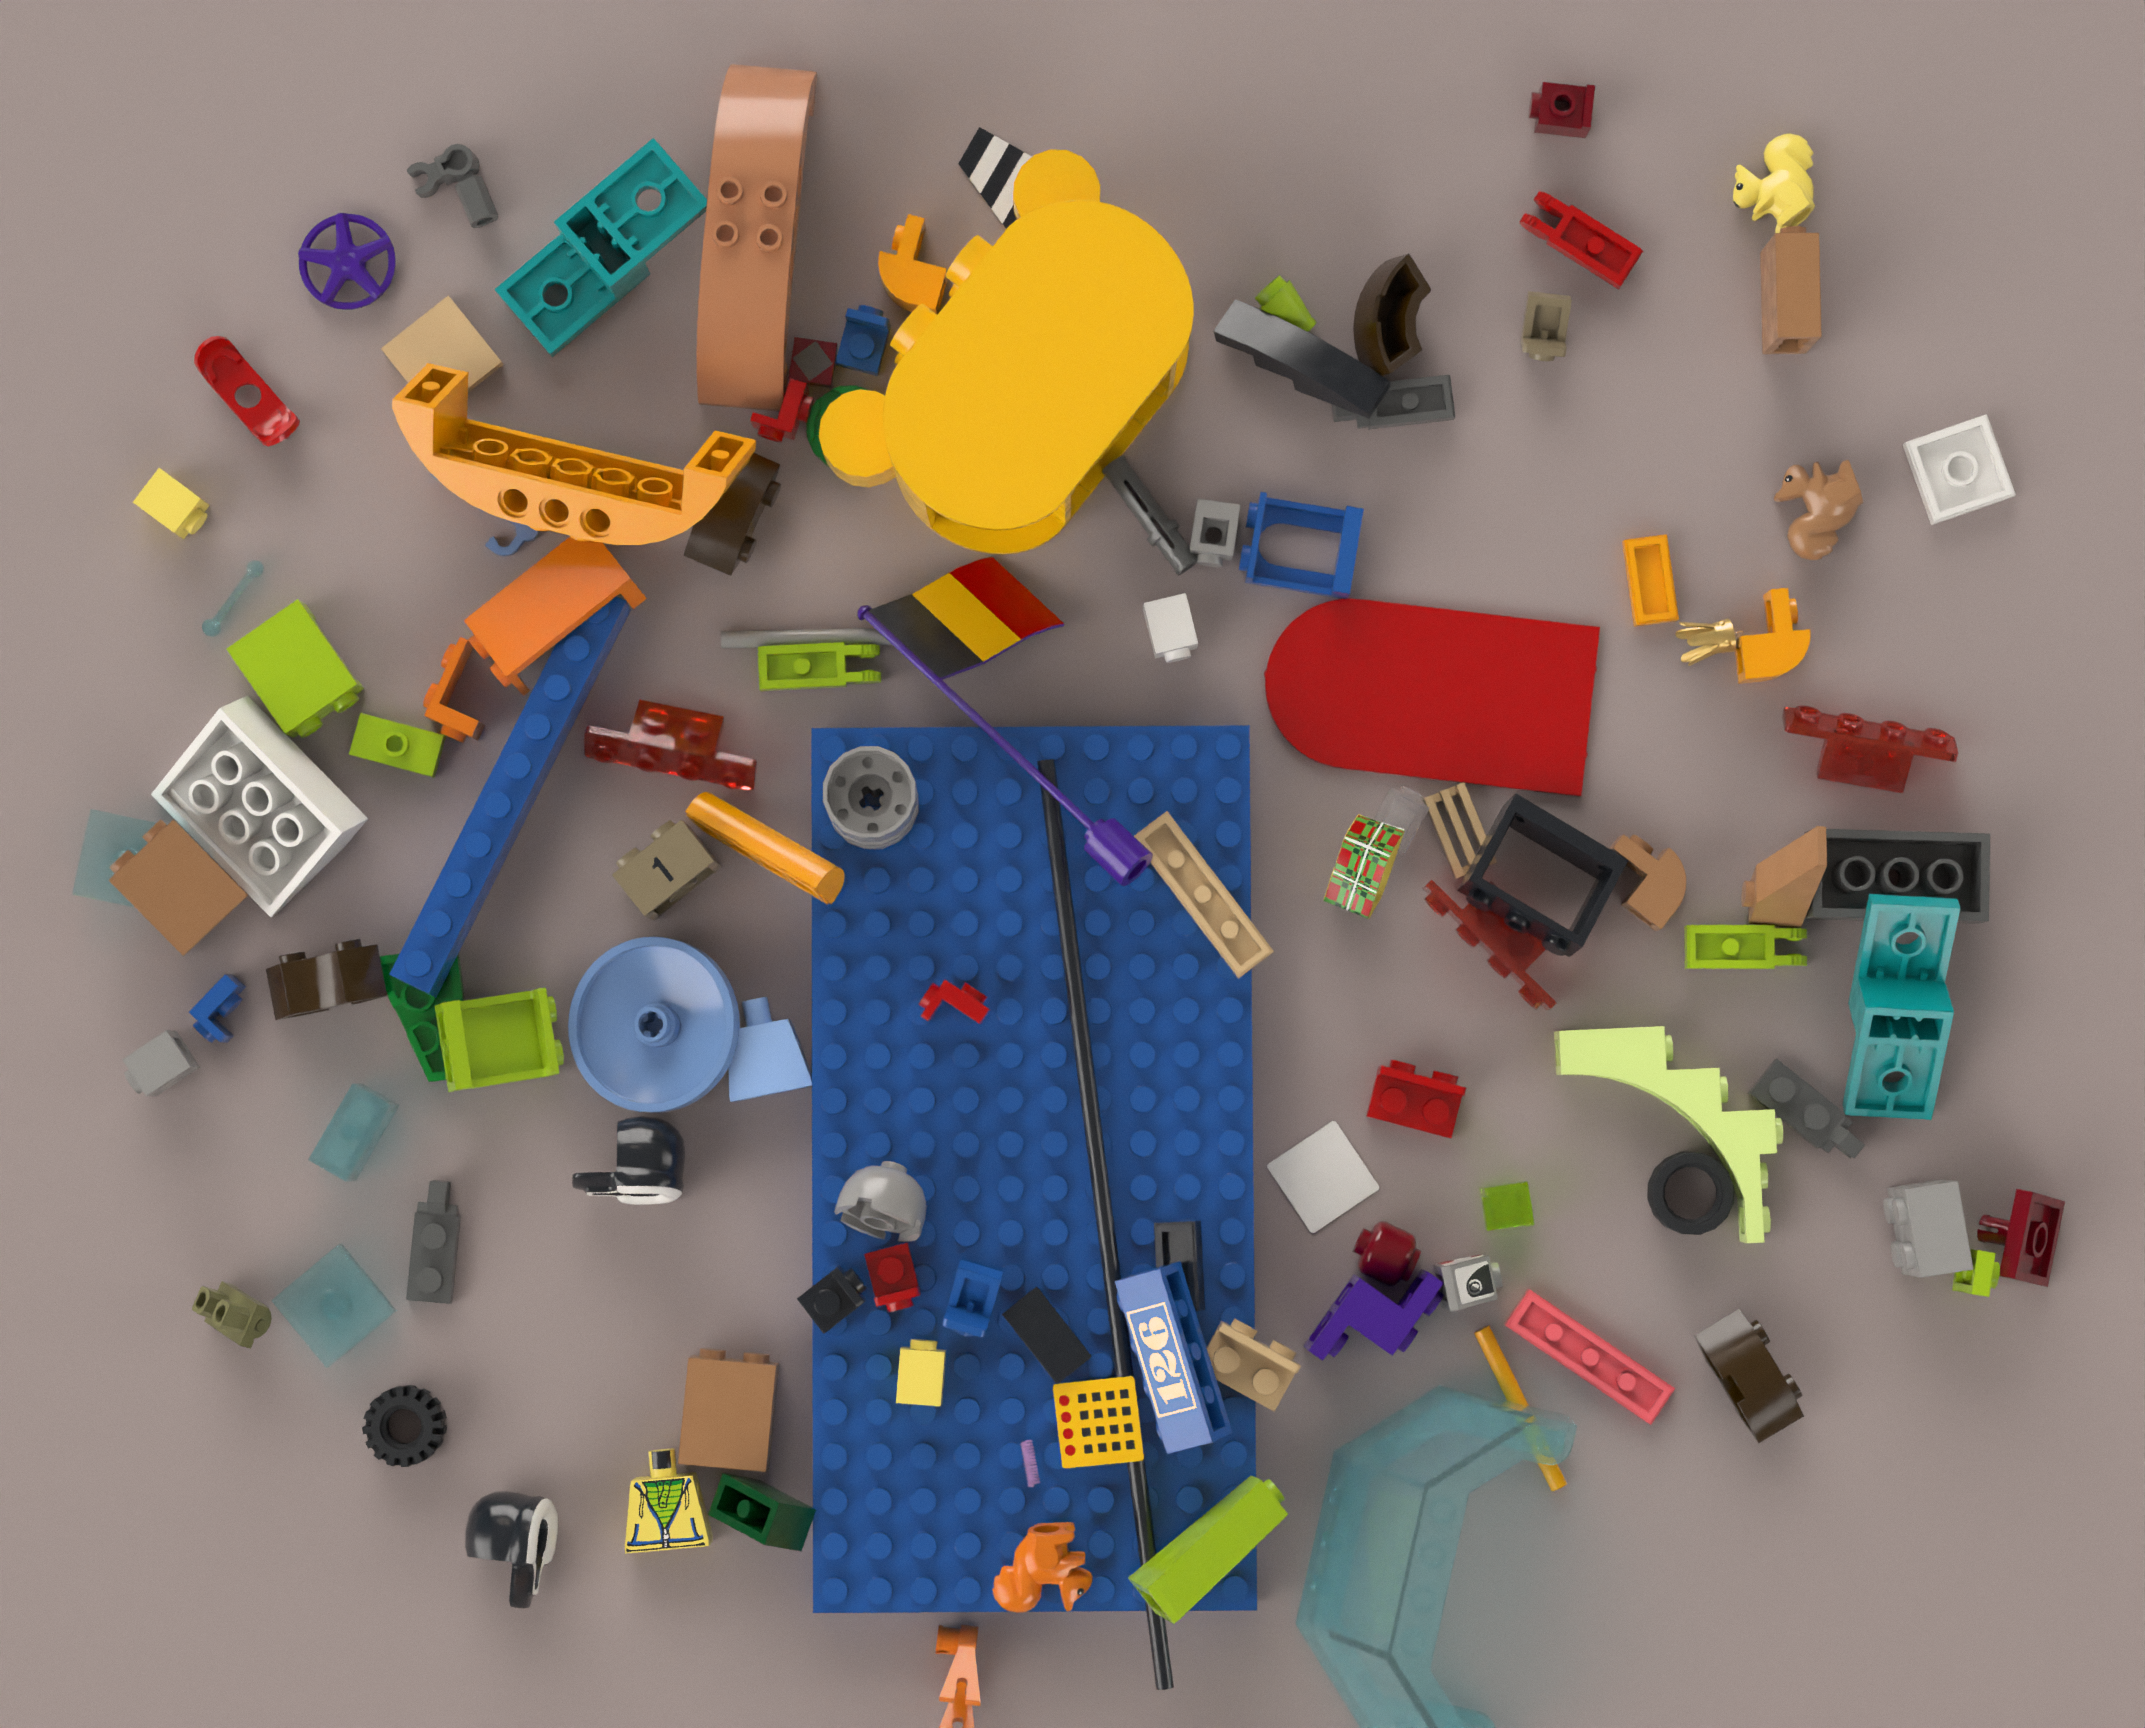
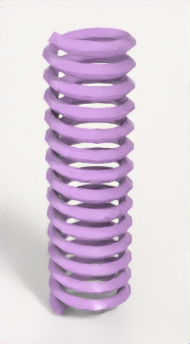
M1026 1440L1020 1444L1022 1446V1455H1024L1023 1461L1029 1487H1034V1484L1040 1483V1481H1036L1040 1478H1035L1039 1477L1038 1471H1036L1038 1469L1035 1468L1037 1465H1034L1037 1462H1033L1036 1459H1032L1036 1456H1031L1035 1454L1033 1452L1034 1449H1032L1034 1447L1031 1446L1033 1443H1030L1033 1440Z

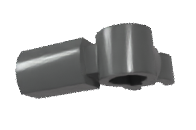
M462 144L451 145L446 148L442 155L434 158L435 162L431 164L417 162L407 169L408 174L413 178L421 174H427L428 176L427 183L415 189L416 194L421 198H428L434 195L442 183L449 185L458 181L455 189L471 227L480 228L499 218L483 177L477 175L480 167L479 159L468 147Z

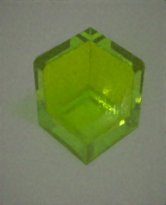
M1527 1181L1479 1187L1486 1231L1535 1225Z

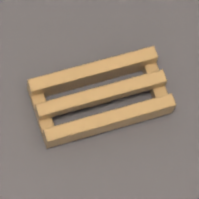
M1464 782L1423 798L1455 879L1466 875L1475 858V853L1453 802V796L1458 795L1479 848L1486 838ZM1443 801L1469 865L1461 867L1435 803ZM1495 856L1493 857L1489 866L1497 863Z

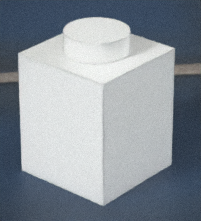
M1186 593L1143 603V612L1155 659L1165 657L1166 663L1190 658V650L1197 649L1198 640Z

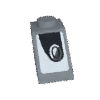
M1475 1255L1433 1264L1436 1278L1444 1283L1439 1289L1444 1294L1441 1300L1442 1308L1450 1312L1498 1299L1496 1289L1503 1288L1498 1262L1490 1263L1489 1255Z

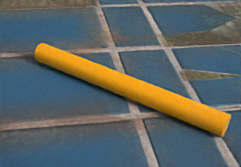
M1490 1325L1475 1331L1474 1335L1551 1491L1567 1485V1482Z

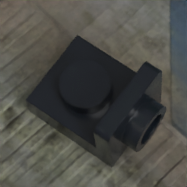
M839 1265L799 1296L797 1300L823 1334H825L867 1301L862 1294L867 1287L852 1268L845 1272Z

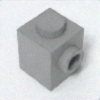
M170 1030L164 1031L122 1059L129 1069L124 1072L127 1081L138 1094L144 1092L146 1096H158L200 1068L177 1031Z

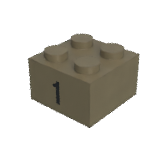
M669 820L650 835L654 842L642 851L635 847L623 855L616 862L619 869L612 874L641 913L651 920L657 919L722 867L693 829L682 820L678 823H673L672 820Z

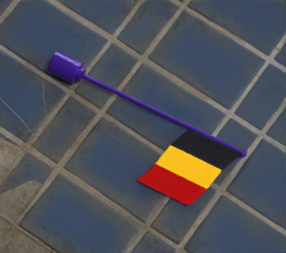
M993 557L976 560L954 569L911 595L873 609L868 605H863L858 609L857 616L859 620L866 619L1088 829L1084 835V838L1087 840L1084 851L1121 886L1129 885L1144 872L1150 864L1153 854L1115 818H1110L1107 821L1099 819L1095 823L1091 821L943 681V679L984 665L1032 636L1065 626L1052 611Z

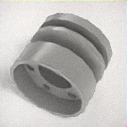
M860 746L843 753L829 767L823 782V803L835 831L848 843L863 849H884L900 842L912 829L919 813L917 787L909 766L896 753L879 746ZM868 793H871L873 797L882 795L879 799L881 807L875 811L871 806L863 809L866 804L864 796Z

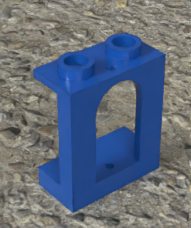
M1260 492L1258 503L1250 502L1245 528L1254 530L1251 546L1243 545L1239 570L1247 571L1245 583L1348 599L1351 591L1364 509L1346 506L1345 510L1298 503L1268 498L1266 492ZM1274 524L1340 533L1334 575L1277 566L1267 562L1259 551L1261 533L1267 527Z

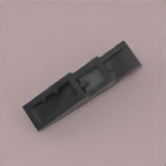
M1236 299L1213 331L1216 342L1253 355L1257 367L1291 379L1296 391L1368 419L1391 387L1389 380L1347 353L1275 315Z

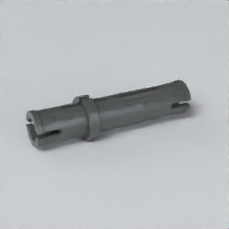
M1122 455L1109 463L1102 470V473L1107 476L1127 507L1149 535L1147 541L1150 545L1159 548L1178 576L1185 573L1197 564V556L1189 552L1190 547L1178 532L1180 526L1177 521L1168 518L1148 488H1146L1135 471L1126 461L1127 459ZM1127 483H1130V485L1136 491L1138 496L1144 502V504L1148 508L1147 512H1145L1140 503L1131 493V491L1127 487ZM1154 519L1157 520L1162 529L1174 543L1175 548H1172L1169 545L1167 540L1164 538L1159 529L1153 523Z

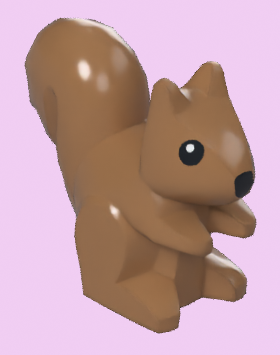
M1849 460L1843 461L1839 466L1838 473L1832 475H1825L1819 462H1815L1812 466V477L1810 478L1806 470L1800 465L1790 466L1783 477L1781 489L1775 494L1774 501L1784 502L1802 498L1808 511L1794 519L1789 526L1787 534L1790 547L1801 558L1818 560L1831 553L1833 546L1839 539L1835 531L1848 524L1855 515L1858 506L1863 504L1861 490Z

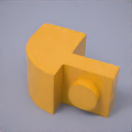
M908 214L905 226L897 225L891 250L897 251V255L883 251L879 252L878 267L881 281L888 296L901 308L913 312L920 304H924L938 315L948 280L946 278L947 268L917 261L926 230L925 218Z
M1788 588L1770 589L1763 595L1767 633L1740 636L1736 639L1735 657L1739 684L1776 679L1793 669L1804 658L1810 644L1811 631L1810 629L1793 631L1792 624H1797L1798 608L1795 598H1789Z

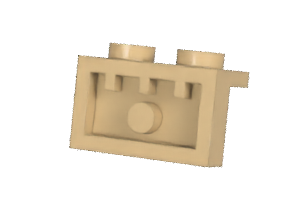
M1235 1318L1231 1325L1221 1321L1207 1346L1216 1380L1275 1412L1295 1373L1297 1374L1301 1368V1365L1293 1360L1297 1353L1275 1340L1272 1341L1270 1347L1254 1339L1258 1331Z

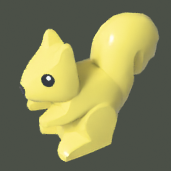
M1791 133L1783 134L1770 141L1764 151V162L1771 174L1762 180L1744 166L1737 165V172L1735 173L1736 184L1733 190V203L1735 206L1744 209L1756 204L1752 216L1754 222L1768 213L1772 214L1777 220L1775 233H1780V229L1784 227L1798 226L1806 220L1815 207L1813 202V183L1806 172L1807 169L1813 166L1811 156L1814 154L1808 142L1803 137Z

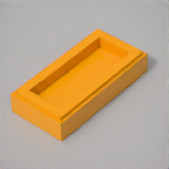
M1667 534L1623 540L1622 546L1634 627L1678 621L1679 615Z

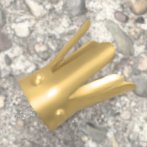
M1728 618L1712 624L1679 622L1682 626L1698 628L1681 629L1675 633L1677 638L1687 639L1688 645L1701 646L1682 655L1681 661L1689 662L1688 666L1717 653L1735 652V636L1744 634L1743 631L1734 632L1733 625Z

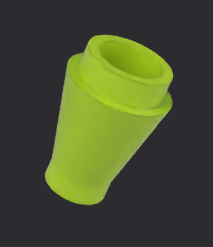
M1280 275L1273 279L1254 298L1261 305L1260 310L1275 315L1307 332L1317 323L1309 313L1290 280L1286 282Z

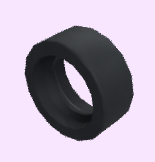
M1679 1152L1666 1157L1654 1168L1648 1182L1647 1200L1653 1215L1664 1227L1680 1234L1701 1235L1716 1229L1727 1219L1734 1204V1185L1729 1172L1717 1159L1699 1152ZM1685 1167H1696L1705 1171L1713 1179L1716 1187V1200L1712 1209L1704 1216L1696 1219H1684L1676 1215L1669 1208L1665 1199V1187L1669 1178L1677 1170Z

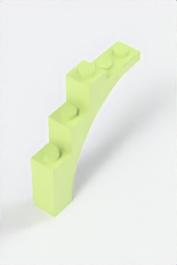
M1665 1026L1555 1031L1556 1075H1588L1612 1079L1634 1086L1671 1106L1698 1130L1730 1174L1737 1196L1740 1242L1765 1243L1764 1233L1770 1232L1771 1217L1769 1207L1762 1204V1189L1768 1188V1169L1765 1162L1760 1163V1154L1777 1153V1144L1783 1143V1124L1781 1118H1775V1109L1722 1111V1103L1728 1102V1082L1726 1076H1720V1068L1667 1070L1666 1061L1673 1060V1041L1671 1035H1665Z

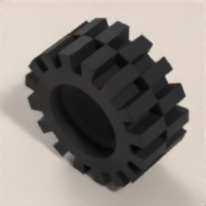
M413 1385L389 1389L370 1403V1409L365 1412L363 1419H366V1425L362 1427L363 1434L367 1435L368 1441L365 1443L368 1449L372 1448L375 1451L373 1456L378 1460L383 1459L387 1461V1465H401V1467H409L431 1457L436 1449L442 1445L444 1441L442 1440L443 1434L447 1431V1425H444V1419L447 1418L445 1410L441 1411L439 1407L441 1402L438 1398L430 1396V1391L424 1388L418 1389ZM409 1409L420 1418L421 1432L413 1442L401 1443L390 1434L389 1420L395 1411Z

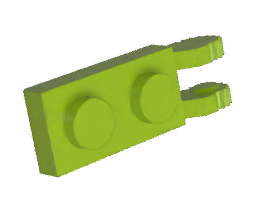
M844 642L759 646V690L847 687V684L881 683V672L875 670H862L861 672L846 671V657L868 659L880 656V645H845Z
M1684 925L1685 969H1775V966H1807V956L1801 954L1775 955V939L1801 941L1802 939H1807V929L1774 928V925Z

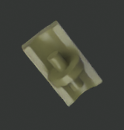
M221 1281L218 1290L202 1286L192 1306L194 1312L206 1317L204 1322L238 1345L251 1349L254 1339L261 1337L267 1332L272 1320L271 1311L266 1305L249 1296L233 1284Z

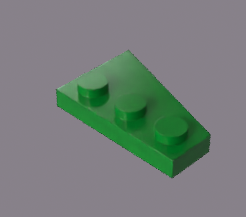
M459 953L436 998L390 975L399 954L380 956L387 996L406 1031V1036L428 1082L446 1080L435 1006L444 1002L465 1001Z

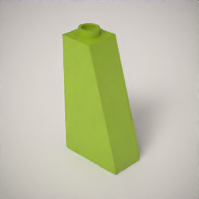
M1249 1476L1128 1577V1579L1156 1614L1175 1624L1288 1515L1280 1504L1285 1500L1283 1494L1270 1479L1263 1482L1259 1478Z

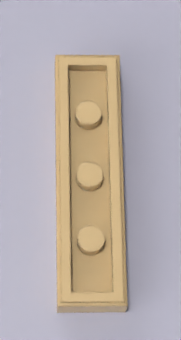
M1168 811L1134 835L1153 854L1150 862L1238 979L1274 952Z

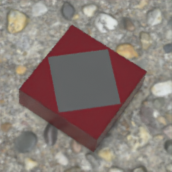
M794 337L788 380L791 378L808 385L832 388L838 344Z

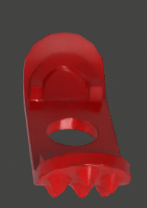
M213 336L198 346L194 357L195 366L206 382L263 445L268 447L276 445L284 439H289L290 435L299 426L300 420L249 365L231 341L223 336ZM244 385H253L260 390L261 399L254 407H242L235 399L237 390Z

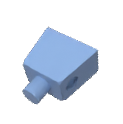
M767 997L743 1001L742 1007L746 1027L739 1028L737 1048L728 1068L730 1102L811 1087L812 1073L791 1019L772 1022Z

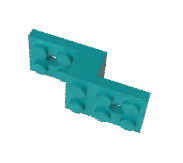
M652 138L557 218L554 224L560 234L494 290L546 351L554 357L651 274L646 262L706 212L707 199L660 144ZM645 190H656L661 194L660 205L652 211L640 209L637 205L639 195ZM553 285H562L568 290L567 300L560 306H550L545 302V293Z
M1869 894L1848 1002L1856 1036L1842 1103L1843 1111L1846 1115L1932 1120L1954 1016V1009L1945 981L1960 913L1958 899ZM1906 932H1914L1919 935L1910 944L1896 942L1897 938ZM1900 1071L1905 1074L1897 1082H1886L1883 1080L1888 1073Z

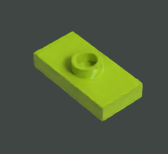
M360 713L349 755L435 778L446 736Z

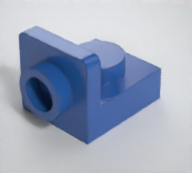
M859 305L858 310L847 308L845 315L846 324L835 362L836 366L878 376L891 329L890 320L883 317L884 312L882 310L866 305Z
M225 974L189 1011L197 1020L193 1027L206 1040L212 1043L217 1039L221 1043H228L234 1037L216 1018L219 1015L225 1018L238 1007L243 1000L239 994L246 986L235 975Z

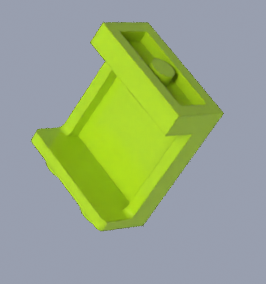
M299 599L226 648L283 732L292 738L298 735L301 738H305L322 727V718L334 710L337 713H341L349 709L359 700L357 694L364 690L360 681L355 679L316 623V618L311 610Z
M545 987L472 1000L444 1002L435 1006L448 1092L549 1077L559 1074V1065L564 1064L562 1044L559 1039L554 1040L552 1022L557 1021L556 1004L553 996L547 997Z

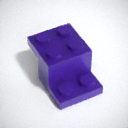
M1421 1269L1396 1304L1353 1274L1303 1346L1322 1361L1328 1354L1334 1358L1349 1338V1335L1344 1331L1350 1325L1392 1356L1397 1349L1405 1352L1418 1333V1330L1413 1326L1422 1313L1430 1316L1441 1302L1444 1294L1439 1289L1444 1283L1431 1273Z

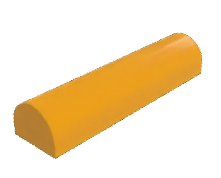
M703 792L699 794L686 809V816L702 832L825 904L832 905L840 893L844 883V871L840 867L712 793Z

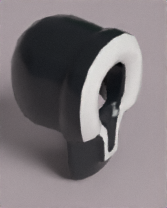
M640 1116L620 1120L617 1124L616 1172L575 1173L572 1175V1186L575 1189L583 1190L588 1196H613L621 1203L632 1205L673 1202L682 1195L684 1187L682 1179L685 1164L684 1139L674 1126L660 1118Z
M497 1491L482 1497L469 1513L465 1530L467 1556L512 1562L509 1595L511 1607L529 1608L533 1596L538 1594L543 1566L552 1561L556 1549L558 1534L557 1511L552 1501L541 1496L531 1497L509 1491Z

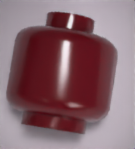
M1385 1221L1378 1222L1371 1231L1363 1228L1352 1251L1360 1255L1357 1263L1358 1270L1362 1274L1387 1286H1394L1400 1280L1407 1282L1421 1254V1250L1416 1248V1238L1413 1234Z

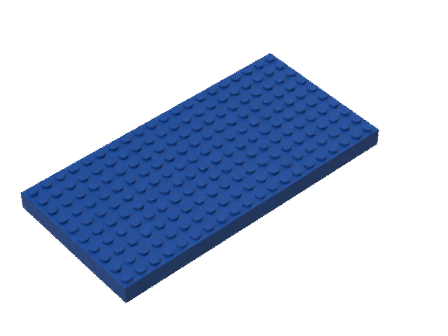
M1250 725L993 727L1037 770V761L1054 759L1058 789L1094 823L1099 819L1107 821L1110 818H1115L1134 836L1168 811L1251 921ZM980 727L811 728L812 852L844 871L842 889L832 905H827L812 896V1286L840 1265L845 1272L852 1268L867 1287L862 1292L867 1301L825 1334H823L812 1319L813 1508L816 1509L813 1518V1613L1011 1612L1002 1608L993 1596L992 1589L994 1588L995 1576L1000 1574L1003 1566H1013L1015 1550L1027 1536L1030 1527L1038 1523L1059 1522L1074 1523L1075 1537L1073 1541L1068 1543V1550L1085 1552V1564L1078 1567L1090 1571L1093 1576L1090 1588L1074 1602L1072 1610L1069 1612L1146 1611L1144 1598L1128 1579L1140 1568V1559L1127 1462L1075 1468L1062 1467L1053 1385L1056 1383L1002 1315L1003 1312L1038 1286L1092 1355L1089 1360L1060 1383L1116 1378L1040 784ZM860 746H879L896 753L909 766L917 787L919 813L912 829L900 842L884 849H863L844 840L835 831L823 803V782L829 767L843 753ZM871 793L864 796L866 804L863 809L867 806H871L874 811L881 807L879 799L882 795L873 797ZM1060 803L1121 1279L1138 1272L1156 1268L1154 1223L1201 1221L1205 1310L1196 1311L1207 1347L1221 1321L1231 1325L1235 1318L1255 1329L1252 969L1239 979L1151 863L1132 883L1127 886H1121L1084 851V846L1087 842L1084 835L1088 829ZM947 980L960 990L967 983L987 996L983 1005L989 1008L990 1011L980 1025L946 1001H943L930 1022L920 1017L925 1009L919 1005V1002L932 983L940 987L943 981ZM883 1161L895 1162L906 1167V1174L913 1177L923 1189L927 1205L920 1237L915 1241L908 1242L921 1295L912 1298L914 1306L893 1312H888L886 1305L876 1307L875 1295L864 1254L906 1242L898 1241L900 1233L885 1231V1239L859 1232L840 1221L843 1212L839 1214L834 1212L839 1194L846 1181L857 1170L873 1165L881 1166ZM960 1260L1003 1272L985 1337L975 1335L963 1336L942 1325ZM1128 1327L1129 1342H1130V1331H1129V1327ZM911 1339L937 1341V1349L946 1350L941 1406L896 1403L900 1348L902 1346L910 1347ZM1130 1345L1156 1552L1158 1553L1249 1476L1256 1477V1401L1217 1380L1232 1433L1213 1443L1167 1454L1164 1443L1157 1434L1156 1416L1151 1400L1143 1388V1374L1138 1357ZM1026 1440H1033L1030 1443H1033L1031 1446L1034 1447L1032 1449H1034L1033 1452L1035 1454L1031 1456H1036L1032 1459H1036L1033 1462H1037L1034 1465H1037L1035 1468L1038 1469L1036 1471H1038L1039 1477L1035 1478H1040L1036 1480L1040 1481V1483L1034 1484V1487L1028 1486V1477H1026V1468L1023 1461L1024 1455H1022V1446L1020 1445ZM1257 1545L1189 1611H1257ZM1042 1584L1041 1599L1028 1612H1068L1064 1608L1059 1585Z

